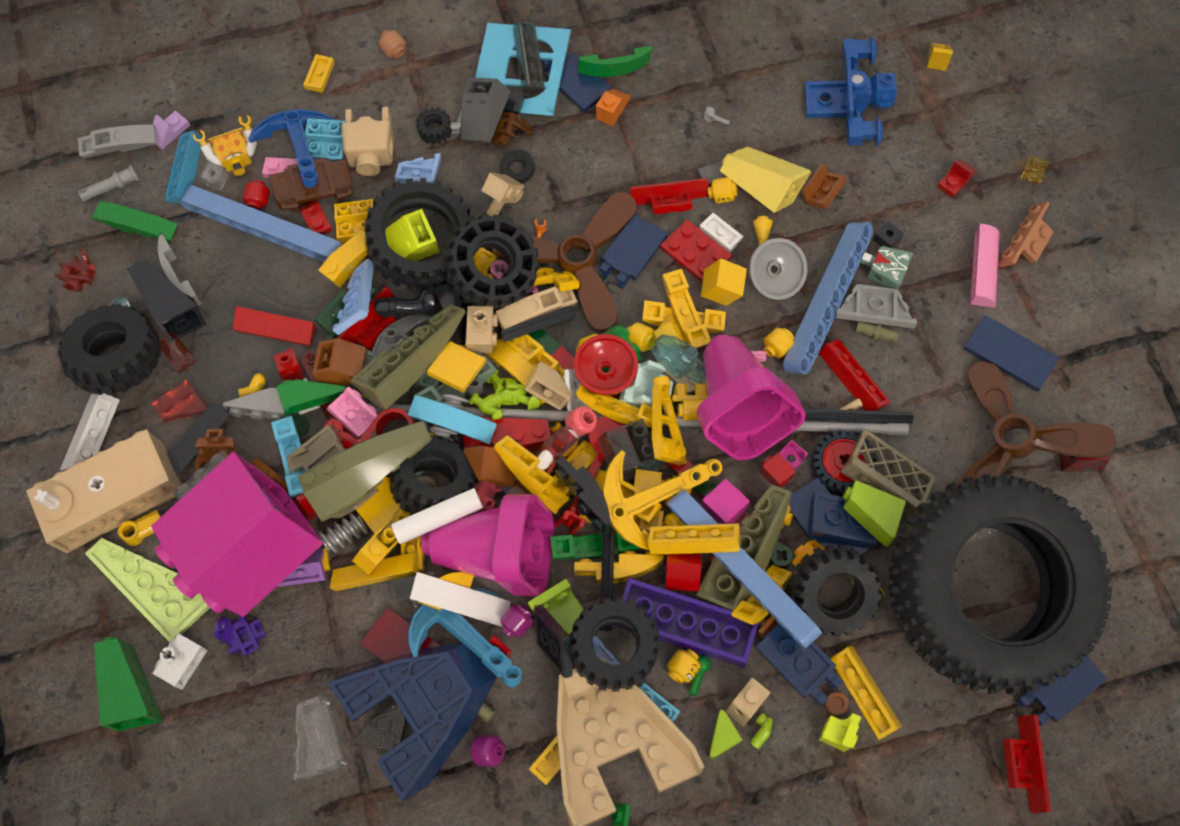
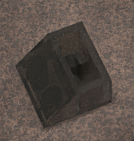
M644 419L607 431L598 438L608 465L621 450L625 452L622 467L623 475L658 460L654 457L652 438Z

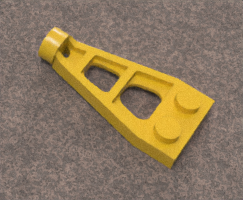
M659 376L652 380V443L654 457L661 461L682 465L686 463V449L669 394L670 380L667 376ZM662 404L666 416L662 415ZM662 423L669 426L672 439L663 437Z

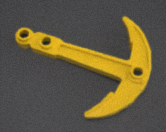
M621 450L609 464L602 486V493L609 509L610 525L624 540L639 548L649 550V534L645 530L639 529L633 516L680 492L682 489H690L707 481L709 477L718 476L722 472L721 462L717 459L707 460L704 465L699 464L679 473L678 477L624 498L620 482H623L622 467L625 452ZM712 464H716V466H717V470H716V471H713V470H712V468H711ZM694 472L698 474L697 480L693 479ZM617 508L621 509L622 511L620 517H618L615 513Z

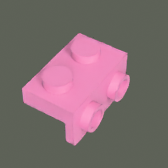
M347 387L327 408L357 439L377 417L376 409L370 404L367 405L362 400L360 393L355 389L352 390L350 387Z

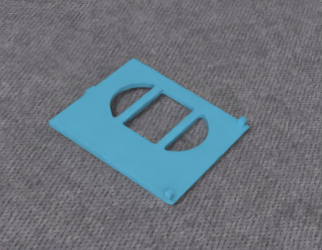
M487 23L475 78H495L505 86L545 89L536 97L524 99L520 113L553 116L571 29L535 27L532 24L522 26ZM537 40L549 45L553 53L513 49L523 42ZM510 58L553 60L548 82L506 79Z

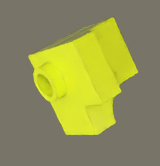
M854 713L845 720L830 716L826 720L819 740L843 752L850 748L853 749L858 738L856 733L861 717Z

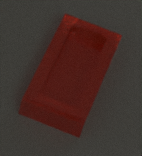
M172 332L169 335L175 341L169 344L166 337L160 339V347L180 374L193 365L196 360L181 340Z

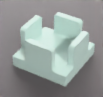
M651 360L642 364L638 363L636 377L632 384L621 392L619 401L640 408L642 403L652 406V380L659 376H666L662 374L665 372L666 367ZM670 380V388H669L670 397H671V392H672V387H673V381H671V380Z

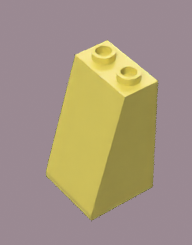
M750 147L738 149L734 153L727 154L722 161L723 165L720 169V172L774 213L793 204L811 174V171Z

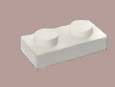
M714 213L699 228L729 253L743 240V236Z

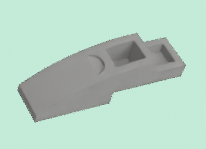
M127 125L90 131L91 135L78 138L79 155L84 159L117 150L127 152L157 144L154 125Z

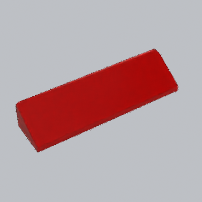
M236 307L233 323L234 331L310 347L317 329L315 324L310 321L243 307Z
M839 339L827 343L820 350L819 355L853 397L860 399L863 404L862 408L865 411H879L890 403V400Z

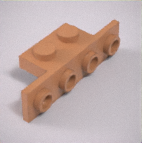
M1048 201L1036 203L1029 208V213L1025 220L1021 222L1020 228L1016 235L1012 237L1009 247L1002 254V259L998 264L999 267L1014 265L1021 254L1030 263L1037 262L1054 233L1042 220L1044 213L1050 205Z

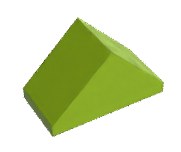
M724 710L718 712L708 757L712 760L742 741V738Z

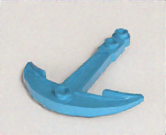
M470 587V589L499 597V594L492 591ZM422 604L413 616L409 629V647L413 657H418L420 646L427 638V630L434 623L438 622L481 658L482 663L497 677H503V682L507 686L515 687L521 682V669L512 665L511 660L497 647L492 646L459 613L446 609L436 610Z

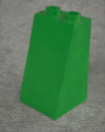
M114 636L105 637L102 639V642L94 643L100 726L119 732L163 722V716L134 647Z

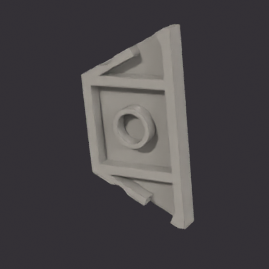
M856 284L852 293L845 299L842 307L837 310L835 316L838 319L914 329L917 325V320L915 318L912 319L908 312L909 307L902 300V295L898 289Z

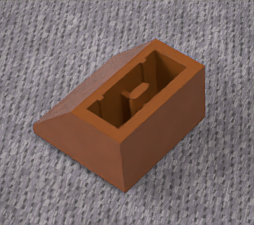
M339 338L319 342L312 374L319 383L340 386L352 384L350 380L365 367L367 348Z

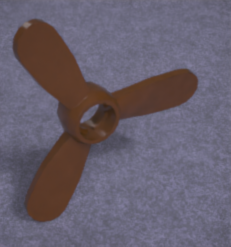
M617 192L611 195L595 213L582 235L569 236L563 239L561 243L531 236L534 240L533 247L537 248L539 254L536 261H539V263H558L563 272L573 273L579 281V288L577 290L584 314L589 325L599 332H605L612 326H615L618 320V313L605 284L594 269L597 260L596 250L616 236L634 216L636 202L630 194L625 192ZM492 248V252L496 257L506 260L500 251ZM580 249L588 253V258L582 262L575 263L566 259V254L571 250Z
M984 361L975 363L970 367L968 371L969 383L981 405L996 423L993 428V441L995 445L968 469L957 482V487L967 477H972L975 481L976 478L985 474H990L991 479L993 476L1003 475L1012 459H1021L1029 456L1035 449L1067 456L1101 458L1113 452L1116 446V436L1114 431L1108 426L1093 423H1061L1035 426V423L1028 416L1016 413L1010 390L995 364ZM1023 429L1028 433V438L1023 443L1010 445L1004 441V435L1010 430Z

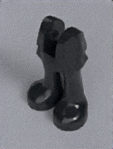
M423 287L418 298L400 299L396 298V296L379 298L374 302V308L376 313L382 317H397L398 313L403 312L432 315L434 314L433 295L429 287Z

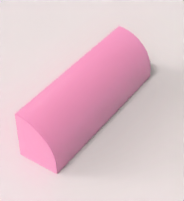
M980 224L975 232L970 304L995 308L1000 233L995 227L986 224Z

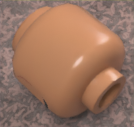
M385 30L380 34L378 45L388 58L398 59L405 53L406 42L398 31Z

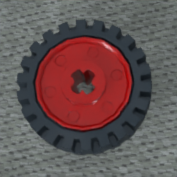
M841 430L840 433L835 431L831 435H826L817 444L811 459L813 477L816 476V478L820 479L826 489L830 490L829 493L834 494L836 492L838 496H843L847 486L851 487L855 481L841 472L844 466L841 462L842 460L848 462L860 434L855 436L852 431L846 433V430ZM865 439L867 449L873 448V446H869V441ZM869 453L872 462L875 463L877 459L876 453ZM863 454L857 455L858 459L867 464Z

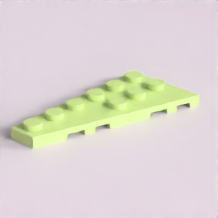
M101 538L85 553L169 642L177 637L178 634L182 635L210 608L202 599L201 594L198 593L191 599L175 586L173 578L178 573L153 563L110 541Z

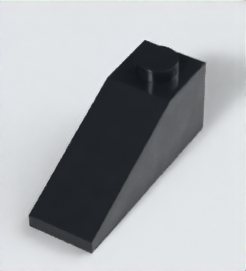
M446 283L433 289L442 310L449 305L465 310L464 316L453 333L459 345L462 344L467 305L462 301L463 297L454 294L452 291L453 285Z

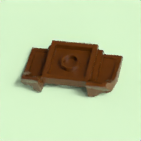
M326 158L313 160L318 175V183L313 188H307L302 183L297 164L288 165V169H284V172L270 174L269 179L279 210L299 212L298 204L336 196L337 203H340L348 196H352L354 189L346 160L333 162L326 160Z

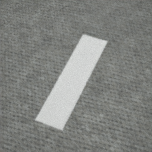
M419 572L416 574L410 599L501 627L503 625L500 619L509 608L511 602Z

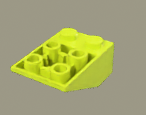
M422 209L402 216L386 228L385 234L388 246L405 259L419 261L439 253L437 241Z

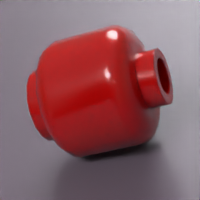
M253 180V182L245 185L242 200L246 206L260 211L268 205L270 189L265 185V182Z

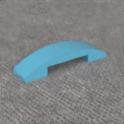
M415 395L408 413L410 417L455 431L489 445L497 426L496 423L474 414Z
M289 416L271 422L275 440L279 446L290 497L303 493L298 476L306 471L290 472L287 456L302 445L293 417Z

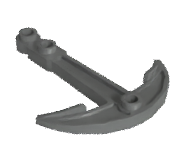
M436 314L411 315L390 324L378 336L372 350V360L385 349L389 352L397 346L396 342L401 338L404 340L408 339V336L417 327L430 324L429 319ZM474 378L465 391L471 397L474 393L480 396L483 393V383L479 379Z

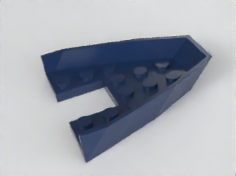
M460 642L420 649L418 657H413L412 653H408L355 670L328 682L351 721H356L390 695L397 703L415 733L379 758L377 762L401 801H405L414 797L433 780L473 724L497 677L482 663L481 658Z

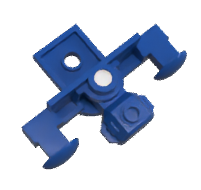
M870 36L869 40L844 39L842 46L844 80L805 82L806 118L846 117L848 146L862 145L863 140H874L875 147H877L883 138L882 122L878 117L875 118V121H862L861 114L866 110L868 104L873 108H891L895 105L897 96L896 74L876 73L873 77L868 78L864 72L858 70L857 62L858 59H869V65L874 64L877 57L875 38ZM828 97L830 101L823 102L820 98Z

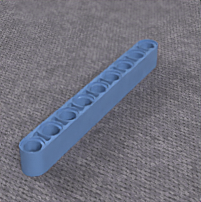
M193 185L188 187L180 200V204L192 212L325 262L334 251L342 246L335 239Z
M851 222L847 225L793 339L794 344L785 356L783 367L786 373L808 374L837 310L872 238L873 227L870 222Z
M684 489L667 503L671 511L685 525L718 524ZM741 547L739 552L712 553L804 649L822 634L819 627Z

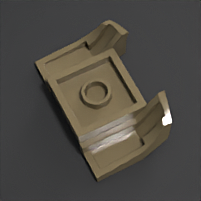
M329 424L287 456L290 472L308 471L346 450L341 444V439ZM374 486L366 493L367 496L363 500L334 515L333 518H341L356 510L379 492V490Z

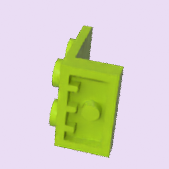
M565 579L529 601L528 606L535 617V606L542 604L568 635H571L573 624L579 618L583 608L572 593L569 582Z

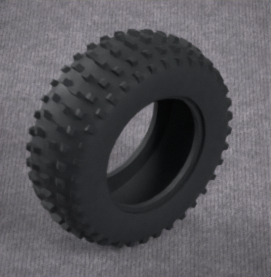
M985 474L976 478L975 481L972 477L964 478L958 487L955 482L946 485L947 488H945L943 494L939 491L932 493L930 497L931 502L927 504L925 502L920 503L917 506L919 513L909 516L906 521L909 526H905L903 532H899L897 538L901 541H897L895 545L897 548H893L891 553L894 556L891 559V563L894 565L889 566L888 569L889 579L893 580L892 584H888V590H890V596L895 598V601L890 602L895 614L899 613L900 618L896 622L902 631H907L908 634L904 637L910 646H917L918 649L915 652L925 662H929L928 665L933 669L937 668L935 672L938 674H942L949 679L952 678V682L958 685L963 684L967 686L970 684V690L979 691V689L985 690L987 688L989 694H997L1005 689L1006 694L1015 695L1016 692L1020 691L1021 687L1024 688L1025 692H1031L1038 689V683L1049 686L1055 682L1053 677H1065L1070 674L1068 668L1074 669L1076 666L1081 665L1084 662L1081 656L1087 657L1095 648L1092 643H1097L1100 639L1099 636L1103 633L1100 627L1105 628L1107 621L1104 619H1108L1109 615L1106 611H1110L1111 604L1107 603V601H1111V594L1108 593H1112V587L1108 586V582H1111V576H1108L1111 575V570L1105 567V564H1108L1105 551L1101 552L1099 548L1102 546L1098 535L1093 536L1091 533L1093 527L1090 522L1080 518L1082 513L1076 507L1071 508L1067 506L1069 500L1057 494L1052 495V489L1048 487L1043 488L1037 482L1029 480L1026 483L1025 478L1011 476L1009 479L1008 475L993 476L991 479L990 474ZM983 528L996 529L1017 539L1031 554L1040 576V599L1033 617L1019 632L1002 640L994 639L973 626L962 612L954 591L953 574L959 552L964 544Z

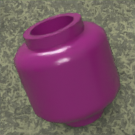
M521 603L518 605L512 604L500 619L503 625L502 631L511 638L514 635L517 637L524 636L534 622L532 618L533 613Z
M495 735L478 736L471 745L470 754L472 760L478 766L493 767L502 762L505 755V746L501 738Z

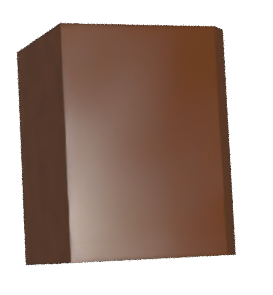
M479 446L467 447L463 450L478 480L513 488L516 476L507 467L495 448Z

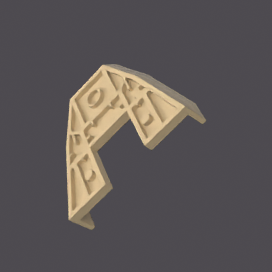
M602 657L599 658V659L602 660L603 662L608 663V662L605 661ZM577 668L572 669V677L565 679L561 674L559 675L557 736L563 801L570 826H586L616 812L597 767L636 750L639 751L658 793L701 774L704 765L695 746L638 686L633 685V688L628 690L623 688L619 692H612V689L603 691L599 690V686L595 684L593 686L588 684L584 676L580 677L577 673Z

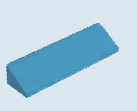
M194 130L181 134L179 137L165 202L180 203L188 187L193 185L201 152V144L194 140L193 133L196 139L200 140L203 138Z

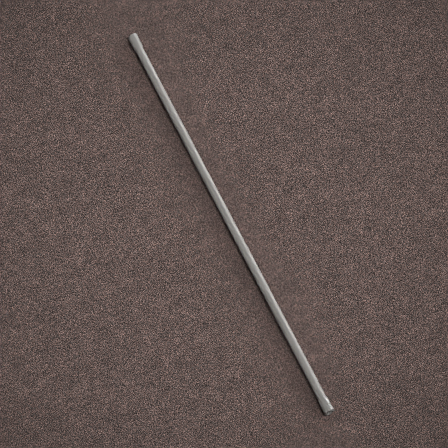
M366 403L367 405L370 404L371 406H373L376 409L377 414H380L382 411H384V409L374 405L373 403ZM393 404L388 409L399 408L409 413L411 405ZM465 407L466 412L476 416L492 417L490 414H483L479 408ZM501 409L504 412L502 418L540 419L565 422L566 416L569 413L568 411ZM594 412L597 419L603 417L600 413ZM676 415L678 426L701 427L699 421H683L682 417ZM804 420L803 424L795 431L840 432L841 430H846V433L850 431L861 433L866 429L872 434L908 436L909 424Z

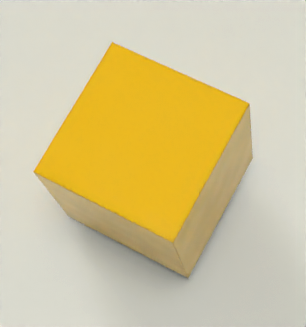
M720 258L704 270L701 297L725 306L733 303L743 296L747 269Z

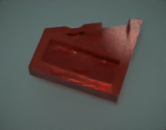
M187 380L151 403L164 422L172 421L176 418H188L192 414L203 413L207 409Z

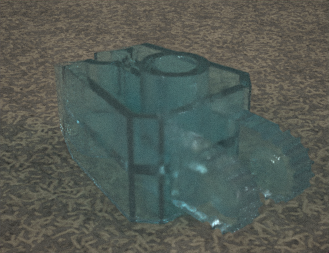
M661 335L654 341L656 345L651 348L656 360L674 377L682 378L685 375L694 382L702 380V373L705 372L704 363L697 358L699 353L695 347L675 336Z

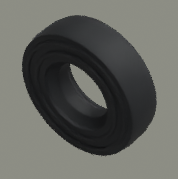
M513 150L502 157L500 172L523 184L534 175L535 163L529 153L523 150ZM522 162L525 168L522 172L515 173L510 169L512 163Z

